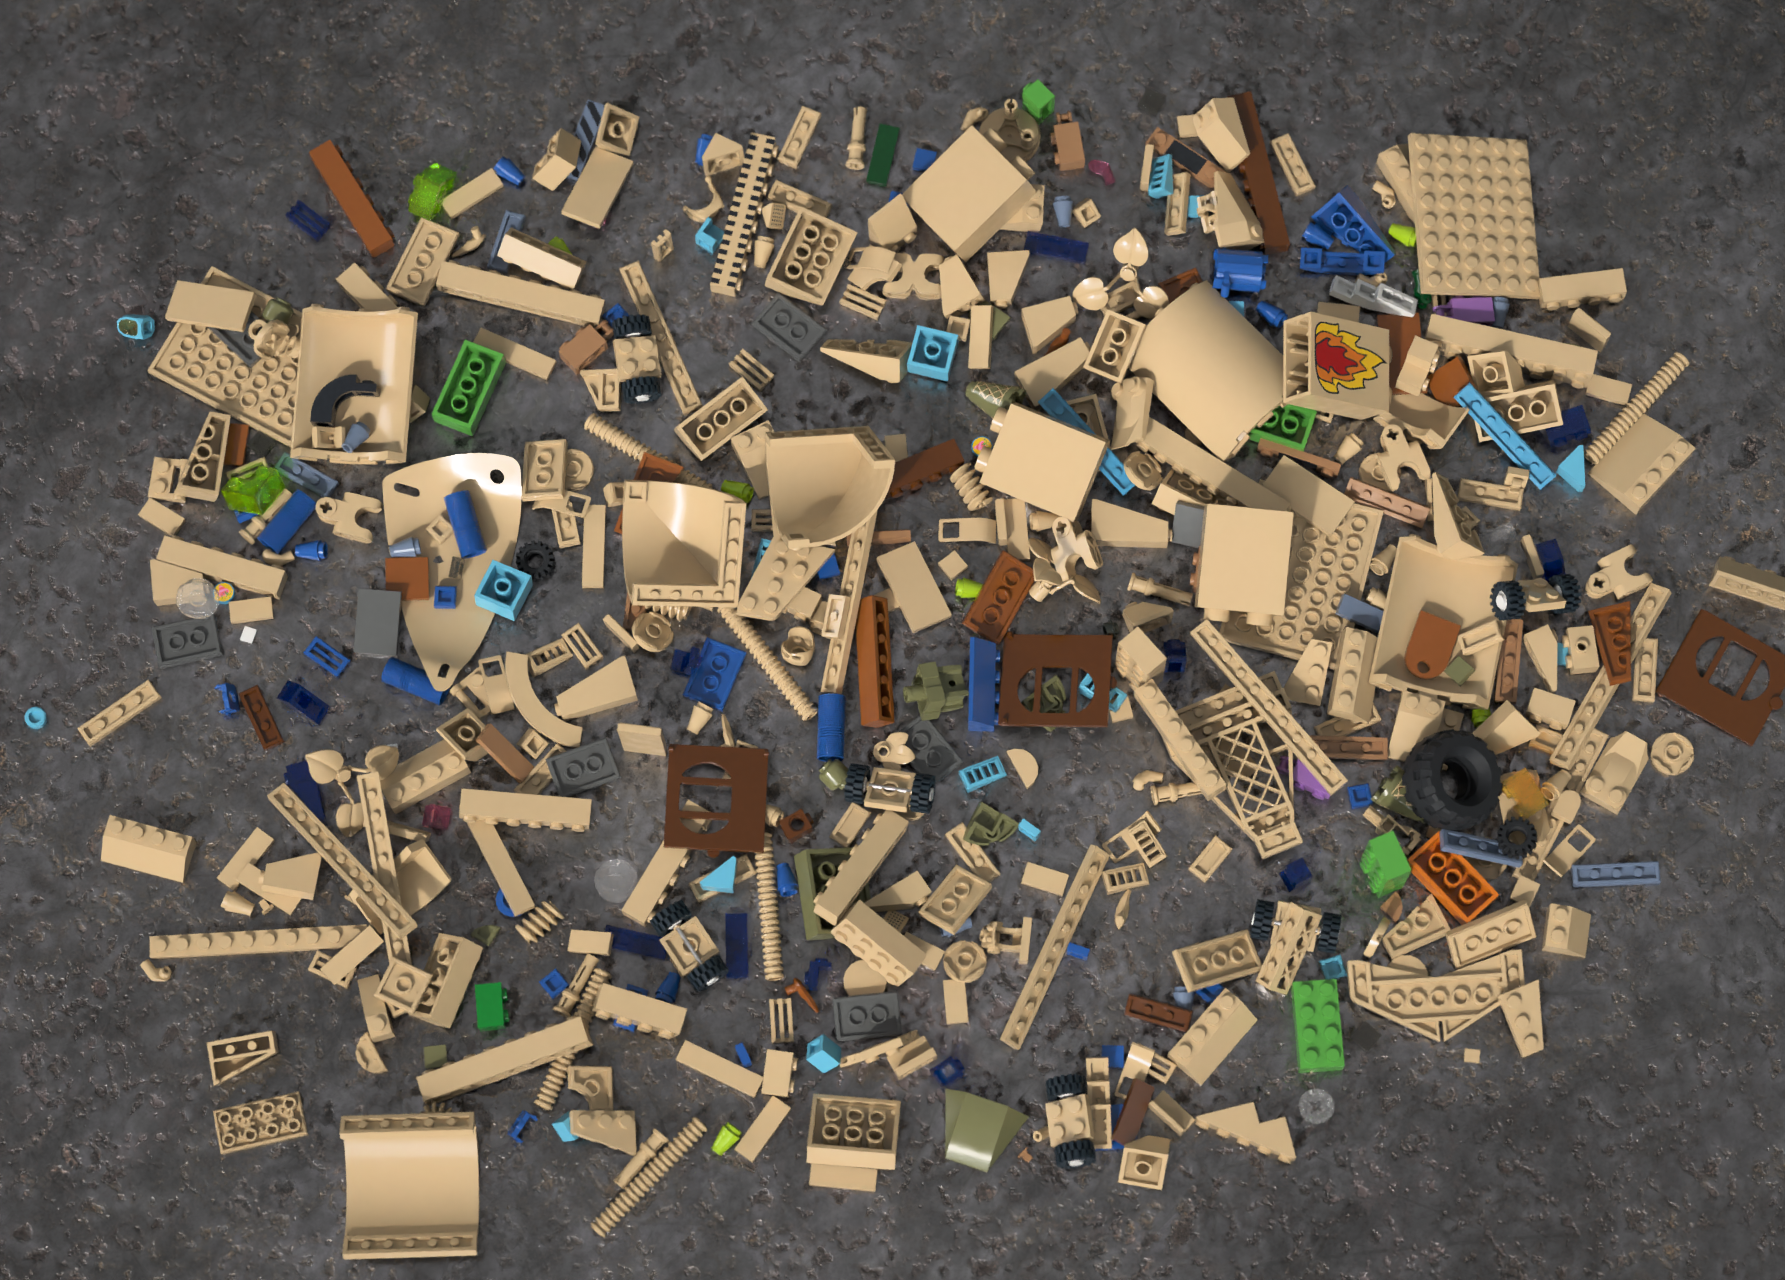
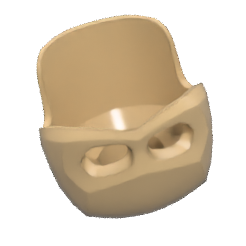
M797 626L791 628L788 632V639L783 641L781 645L783 659L792 665H807L814 654V635L805 627Z

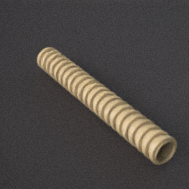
M1675 352L1673 357H1670L1669 361L1665 362V366H1662L1656 372V375H1653L1652 380H1649L1648 384H1645L1643 389H1640L1639 393L1635 395V398L1631 399V403H1628L1622 409V412L1618 413V417H1615L1609 423V426L1605 427V431H1602L1601 435H1598L1596 440L1592 441V445H1589L1588 449L1584 450V456L1589 462L1598 464L1599 459L1602 460L1603 455H1606L1608 450L1615 446L1616 441H1619L1621 436L1625 435L1629 427L1634 425L1633 422H1637L1642 413L1647 411L1646 408H1650L1655 399H1658L1659 395L1663 394V390H1666L1668 385L1675 381L1676 376H1679L1685 370V367L1689 365V361L1682 353Z
M595 413L591 414L584 424L585 430H590V433H595L597 437L601 436L602 440L606 439L608 444L612 443L613 447L617 446L618 450H623V453H628L630 457L634 456V459H639V462L644 452L674 463L673 460H668V457H663L661 453L657 454L656 450L652 451L650 446L646 447L645 443L641 444V441L635 440V437H629L628 433L624 434L623 430L619 431L617 426L613 427L612 423L608 424L607 420H602V417H597ZM683 468L674 481L712 488L711 483L707 484L706 480L702 481L701 477H696L694 473L690 474V471H685V468Z
M718 607L717 612L722 613L721 617L726 619L725 622L730 624L729 627L734 629L733 632L738 634L737 637L739 639H742V644H746V649H750V654H754L753 658L758 659L757 663L762 664L761 668L763 670L766 669L765 673L767 675L770 674L769 678L774 680L773 683L778 685L777 688L782 690L781 693L783 695H786V700H790V705H794V710H798V715L803 716L802 720L807 721L815 716L818 708L814 707V703L810 702L809 697H806L805 691H801L802 687L797 686L798 682L793 681L794 677L789 676L790 672L785 671L786 667L781 666L782 662L777 660L778 657L774 656V652L769 650L770 647L765 645L766 642L761 640V635H757V630H753V625H749L750 621L745 620V616L737 615L738 607Z
M765 833L764 853H757L755 855L757 860L755 864L758 867L756 869V873H758L757 879L759 880L757 886L760 887L758 888V893H760L758 899L761 900L759 902V906H761L759 912L762 913L760 915V919H762L760 925L763 926L761 938L764 940L762 942V946H764L762 950L765 953L763 959L766 960L764 962V966H766L764 972L767 973L765 979L776 981L784 978V974H782L784 969L781 967L783 961L780 959L782 958L780 953L782 947H779L781 944V940H779L781 934L778 933L780 931V927H778L780 921L777 920L779 918L777 913L779 909L776 907L778 904L776 900L777 894L775 893L777 887L774 886L776 885V880H774L776 874L773 873L775 871V867H773L775 861L772 860L774 858V854H772L774 849L771 847L773 845L771 840L773 836L770 833Z
M599 968L593 970L595 973L591 975L592 980L588 981L589 987L585 988L586 993L582 995L584 998L579 1001L581 1004L577 1006L578 1011L574 1012V1016H581L586 1021L588 1029L590 1027L588 1025L589 1022H592L591 1017L595 1016V1013L591 1010L598 987L602 983L609 984L608 980L612 978L610 973ZM578 1051L555 1059V1062L551 1063L552 1068L548 1070L550 1072L549 1075L546 1074L545 1076L547 1079L543 1081L544 1086L540 1087L541 1093L537 1094L538 1099L534 1100L535 1105L548 1111L553 1109L552 1104L556 1102L554 1099L555 1097L558 1098L557 1092L561 1091L560 1086L564 1084L563 1079L567 1078L568 1066L573 1065L571 1061L575 1060L576 1057L574 1055Z
M693 1117V1121L688 1122V1126L683 1127V1131L678 1132L677 1137H673L674 1141L672 1143L669 1142V1146L664 1147V1151L659 1152V1156L654 1157V1161L648 1163V1168L644 1167L645 1171L643 1173L640 1172V1176L638 1178L635 1177V1181L630 1182V1186L625 1187V1191L619 1193L620 1197H615L616 1201L614 1203L611 1202V1206L609 1208L606 1207V1211L604 1213L601 1212V1216L599 1218L596 1217L594 1223H590L591 1227L601 1237L605 1238V1233L607 1231L610 1232V1228L615 1227V1223L620 1222V1218L625 1217V1213L631 1211L629 1208L631 1206L634 1207V1203L636 1201L639 1202V1198L641 1196L644 1197V1193L646 1191L649 1192V1188L654 1187L655 1182H659L658 1178L660 1176L663 1177V1173L665 1171L668 1172V1168L670 1166L673 1167V1163L675 1161L678 1162V1158L684 1156L683 1152H687V1148L689 1146L692 1147V1143L694 1141L697 1142V1138L699 1136L702 1137V1133L708 1131L707 1127L697 1117Z

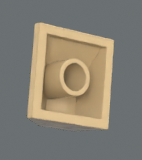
M1133 602L1126 605V609H1123L1122 616L1130 633L1136 627H1139L1143 633H1147L1172 623L1174 612L1172 607L1146 602L1139 604Z
M1148 1135L1125 1144L1118 1182L1162 1190L1170 1139Z

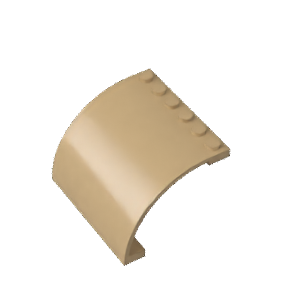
M474 1112L341 1116L339 1134L340 1139H344L347 1193L343 1259L477 1255L479 1160Z

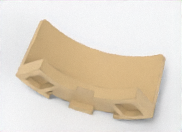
M1423 393L1419 397L1413 394L1392 395L1389 412L1376 415L1373 419L1384 428L1390 424L1398 425L1402 429L1403 434L1407 436L1406 440L1409 442L1417 440L1419 445L1425 443L1429 449H1441L1470 409L1468 407L1459 408L1443 404Z
M423 839L406 846L394 859L401 905L410 916L426 906L451 882V877ZM352 890L349 894L376 933L378 935L383 934L382 920Z

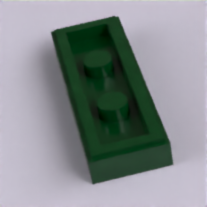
M879 124L866 183L887 187L900 127Z

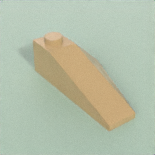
M1214 172V194L1217 197V204L1214 205V211L1217 212L1214 229L1218 246L1248 251L1264 243L1260 223L1231 173Z
M828 339L820 347V351L880 380L898 383L907 374V362L912 343L887 340V344H875L874 340L856 343L852 339Z
M1437 472L1433 473L1434 537L1437 542V551L1442 556L1452 560L1483 555L1485 552L1479 536L1475 530H1470L1466 522L1469 519L1467 514L1457 506L1459 499L1450 482Z

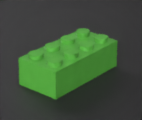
M465 340L433 409L432 417L434 422L474 436L506 364L504 354Z
M1290 404L1284 408L1279 405L1272 411L1274 414L1260 428L1256 425L1248 434L1250 436L1249 440L1258 443L1260 438L1304 452L1317 411Z
M1394 831L1369 840L1361 857L1360 867L1363 873H1367L1371 880L1369 881V886L1372 893H1377L1378 898L1402 889L1412 870Z
M1337 979L1292 982L1291 995L1298 1073L1343 1070L1345 1063Z

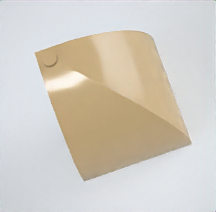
M869 426L765 432L766 468L770 500L779 534L788 549L797 551L802 550L804 547L821 546L840 540L864 525L884 501L892 482L895 459Z
M625 480L622 512V551L625 582L632 605L738 607L746 503L729 493L703 486L667 481Z

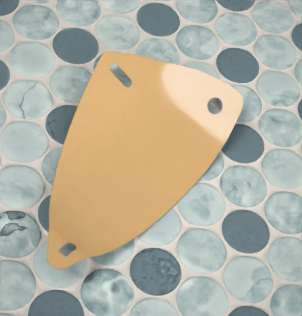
M468 453L441 457L400 469L386 476L382 482L388 546L409 537H418L421 554L416 556L428 557L429 600L401 601V608L410 637L433 688L440 692L446 691L451 687L460 670L475 654L495 613L477 606L474 598L492 560L510 567L512 564L521 516V471L518 462L509 456L489 453ZM494 469H498L504 474V481L500 484L494 483L490 478V472ZM400 483L417 488L420 495L414 497L397 492L394 489V484ZM462 490L470 491L469 493L487 549L481 555L462 559L454 533L441 545L426 531V528L440 514L450 522L443 498L451 493ZM438 556H441L443 560L442 563H435L433 561ZM435 586L457 587L456 609L434 608ZM443 664L450 666L446 678L437 677Z

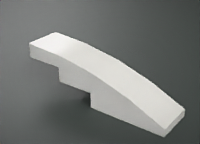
M1337 275L1332 280L1329 295L1363 308L1407 317L1415 315L1418 302L1417 299L1383 283L1375 287L1360 279L1353 283Z

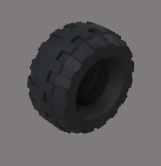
M1451 729L1429 735L1414 745L1409 753L1410 756H1407L1403 766L1405 774L1402 776V786H1405L1406 794H1404L1406 801L1411 803L1413 806L1412 811L1417 817L1424 818V823L1433 828L1457 831L1482 823L1491 812H1494L1499 802L1497 797L1501 795L1503 783H1500L1502 770L1497 765V756L1494 751L1487 748L1488 744L1484 740L1475 737L1470 732ZM1443 764L1447 765L1456 776L1458 791L1455 799L1446 793L1442 785L1440 771Z

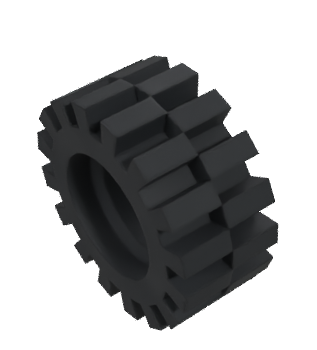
M534 540L530 544L526 542L523 548H519V553H516L517 559L515 560L518 570L531 575L533 582H537L536 579L542 581L544 580L543 577L546 576L548 578L550 576L549 573H553L555 558L551 548L546 543L542 544V541L535 543ZM532 554H540L543 557V564L539 568H531L527 564V560Z
M1511 817V821L1506 819L1504 825L1501 823L1499 826L1500 830L1497 832L1499 849H1502V853L1504 855L1508 854V858L1511 859L1512 856H1515L1516 859H1519V856H1523L1524 859L1528 853L1531 855L1537 843V832L1533 823L1530 824L1528 819L1523 821V817H1519L1518 820H1515V817ZM1514 831H1520L1524 833L1526 839L1522 844L1514 845L1509 841V835Z

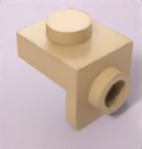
M344 426L335 428L312 427V448L327 450L342 448L341 445L346 438Z

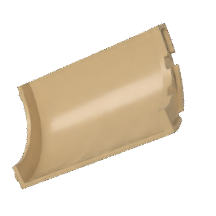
M1206 280L1199 284L1194 283L1188 291L1176 298L1166 308L1162 307L1155 313V318L1151 320L1143 331L1128 368L1137 377H1147L1154 380L1152 392L1219 460L1225 462L1237 455L1244 444L1250 439L1248 434L1256 425L1260 428L1273 416L1274 413L1272 411L1279 405L1282 408L1288 405L1283 403V355Z
M311 304V307L303 309L290 458L317 461V459L327 460L328 458L330 459L329 463L378 465V461L385 460L386 464L406 462L418 312L410 311L409 307H398L397 310L371 312L370 309L360 308L358 311L327 309L321 304ZM357 374L360 383L363 380L374 381L380 388V397L354 396L346 399L338 407L335 427H345L346 436L352 424H356V422L364 423L370 429L369 438L355 448L352 453L346 452L343 448L336 450L312 448V427L314 426L310 422L313 402L321 389L332 380L345 375Z
M1410 534L1409 537H1399L1369 683L1389 692L1392 688L1399 690L1401 695L1404 690L1445 701V706L1451 707L1452 703L1463 704L1462 707L1465 709L1488 710L1502 641L1465 657L1457 637L1447 667L1460 656L1475 670L1461 686L1444 671L1438 677L1430 680L1415 677L1407 669L1404 655L1421 610L1461 625L1458 635L1496 619L1499 621L1504 636L1507 620H1499L1494 616L1496 612L1493 613L1491 610L1493 606H1490V602H1492L1490 595L1493 594L1491 588H1494L1493 585L1497 584V582L1515 580L1518 563L1511 560L1510 556L1499 554L1498 556L1480 555L1452 560L1442 556L1437 551L1436 545L1422 540L1419 535ZM1424 662L1418 663V670L1422 673H1427V664Z

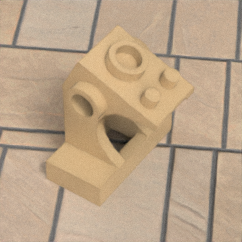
M1023 917L1022 928L1003 927L1002 922L991 921L990 924L983 926L980 932L981 947L987 949V952L991 954H1000V951L1020 953L1019 964L1028 965L1032 918ZM1000 934L1013 935L1012 945L999 944Z

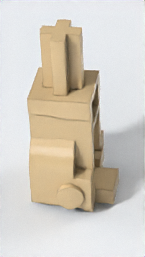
M1372 806L1363 814L1367 820L1377 827L1375 832L1378 835L1386 834L1394 829L1404 832L1407 836L1410 835L1412 837L1410 842L1402 848L1405 856H1408L1422 840L1419 838L1421 834L1415 829L1400 825L1389 814L1385 818Z

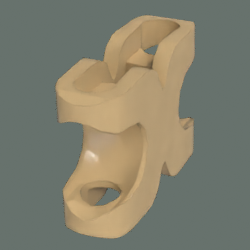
M895 253L893 259L902 264L899 270L902 273V278L895 282H887L884 285L883 295L885 297L906 299L914 290L920 299L935 300L942 298L941 285L931 283L925 278L926 274L930 271L939 270V265L945 260L942 255L921 254L913 262L911 256L907 253Z

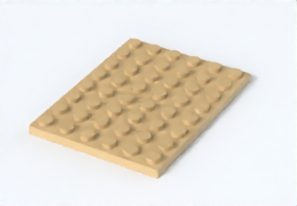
M1410 133L1408 135L1421 294L1539 299L1538 281L1540 278L1527 140Z
M211 266L201 284L254 292L256 298L251 311L262 321L266 322L267 320L263 318L262 313L269 300L274 298ZM292 308L294 313L287 325L290 328V332L288 331L289 340L293 336L300 338L302 313ZM177 322L147 370L148 373L291 448L299 356L295 359L285 354V347L278 356H272L270 360L261 358L250 368L206 326Z
M1260 479L1259 484L1263 485L1266 480ZM1354 503L1331 537L1294 513L1284 615H1273L1272 626L1246 624L1247 612L1230 611L1229 622H1222L1219 631L1221 636L1229 643L1298 661L1311 638L1333 642L1328 668L1335 670L1341 632L1346 627L1354 628L1355 625L1354 622L1342 618L1335 613L1342 594H1347L1361 601L1384 511Z

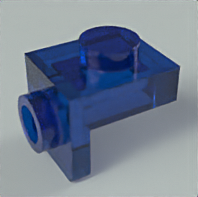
M692 646L688 652L675 649L670 669L691 675L696 668L699 669L702 660V656H699L700 648Z
M816 958L815 961H810V970L805 971V984L808 985L809 991H818L819 970L832 971L833 966L831 962H828V959Z

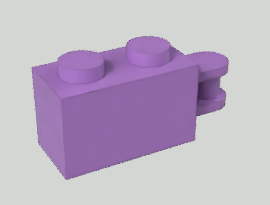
M1455 296L1446 305L1433 307V312L1436 315L1489 327L1495 322L1492 297L1473 296L1472 298H1464V296Z
M1280 756L1281 762L1279 766H1276V770L1289 777V770L1287 769L1288 757ZM1293 759V788L1304 792V790L1309 791L1317 799L1324 800L1326 798L1329 800L1330 794L1299 759L1297 761Z

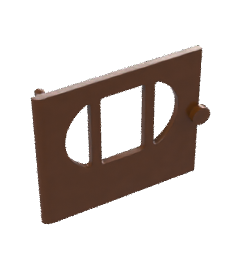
M1701 609L1655 692L1658 693L1659 697L1664 696L1746 744L1753 746L1771 711L1778 710L1783 706V701L1779 697L1785 687V655L1710 612ZM1723 637L1724 640L1703 677H1700L1696 667V656L1699 648L1711 638ZM1730 641L1756 654V658L1735 696H1731L1709 683V679ZM1764 660L1769 670L1767 688L1759 697L1742 701L1743 694L1760 663Z
M1007 632L1004 635L998 725L1108 727L1110 690L1117 686V680L1111 676L1113 635H1038ZM1035 668L1033 711L1030 712L1021 704L1018 698V687L1022 678ZM1043 668H1072L1069 713H1040ZM1082 669L1090 675L1094 682V695L1089 705L1082 711L1077 712L1079 670Z
M669 744L664 848L707 850V854L711 858L718 857L720 851L764 853L768 749ZM708 763L724 769L731 779L683 777L682 775L695 765ZM680 785L732 787L731 812L680 811ZM680 818L724 820L729 822L724 828L715 833L700 834L686 828L680 821Z

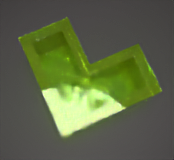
M434 163L430 167L425 168L420 174L418 173L413 181V185H415L414 191L408 199L410 204L408 212L428 221L438 216L443 197L453 189L457 172Z
M260 466L250 479L231 477L221 489V492L230 510L263 515L285 489V486L277 468Z

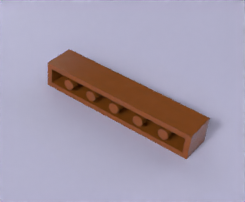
M328 140L309 151L312 161L371 256L375 258L394 247L392 239L395 236L389 227H384L382 223L385 221L379 210L374 211L372 207L374 205L373 200L369 194L364 195L361 190L364 188L358 177L354 179L351 174L354 172L348 161L344 162L341 158L343 153L338 144L334 146L331 140Z
M871 595L860 599L856 619L860 712L862 726L879 728L895 723L888 599Z

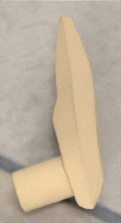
M478 226L471 228L474 238L467 241L463 247L457 250L452 255L453 258L474 250L484 241L486 235L481 234Z
M722 714L725 743L719 747H735L730 724L725 714Z
M1129 889L1124 893L1116 908L1115 924L1118 929L1124 925L1128 917L1129 898L1132 891Z

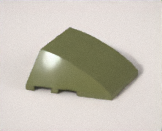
M946 1089L945 1159L988 1172L1029 1116L1009 1106L968 1092Z

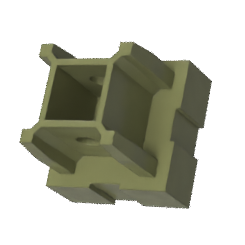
M936 662L919 664L916 670L917 673L912 680V686H905L903 688V696L906 703L917 701L922 721L938 719L941 712L963 708V699L969 695L963 680L961 665L937 667Z

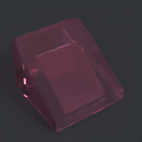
M434 804L426 805L422 826L447 830L451 808Z

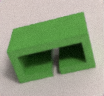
M1039 79L1034 83H1028L1024 87L1022 108L1039 125L1054 112L1055 96Z

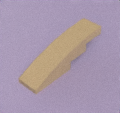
M1086 1057L1087 1095H1089L1094 1138L1089 1139V1141L1094 1143L1095 1149H1112V1139H1110L1111 1108L1108 1057Z

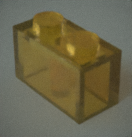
M1523 768L1502 782L1504 795L1507 799L1512 798L1516 804L1513 806L1519 817L1523 816L1525 820L1549 805L1526 768Z

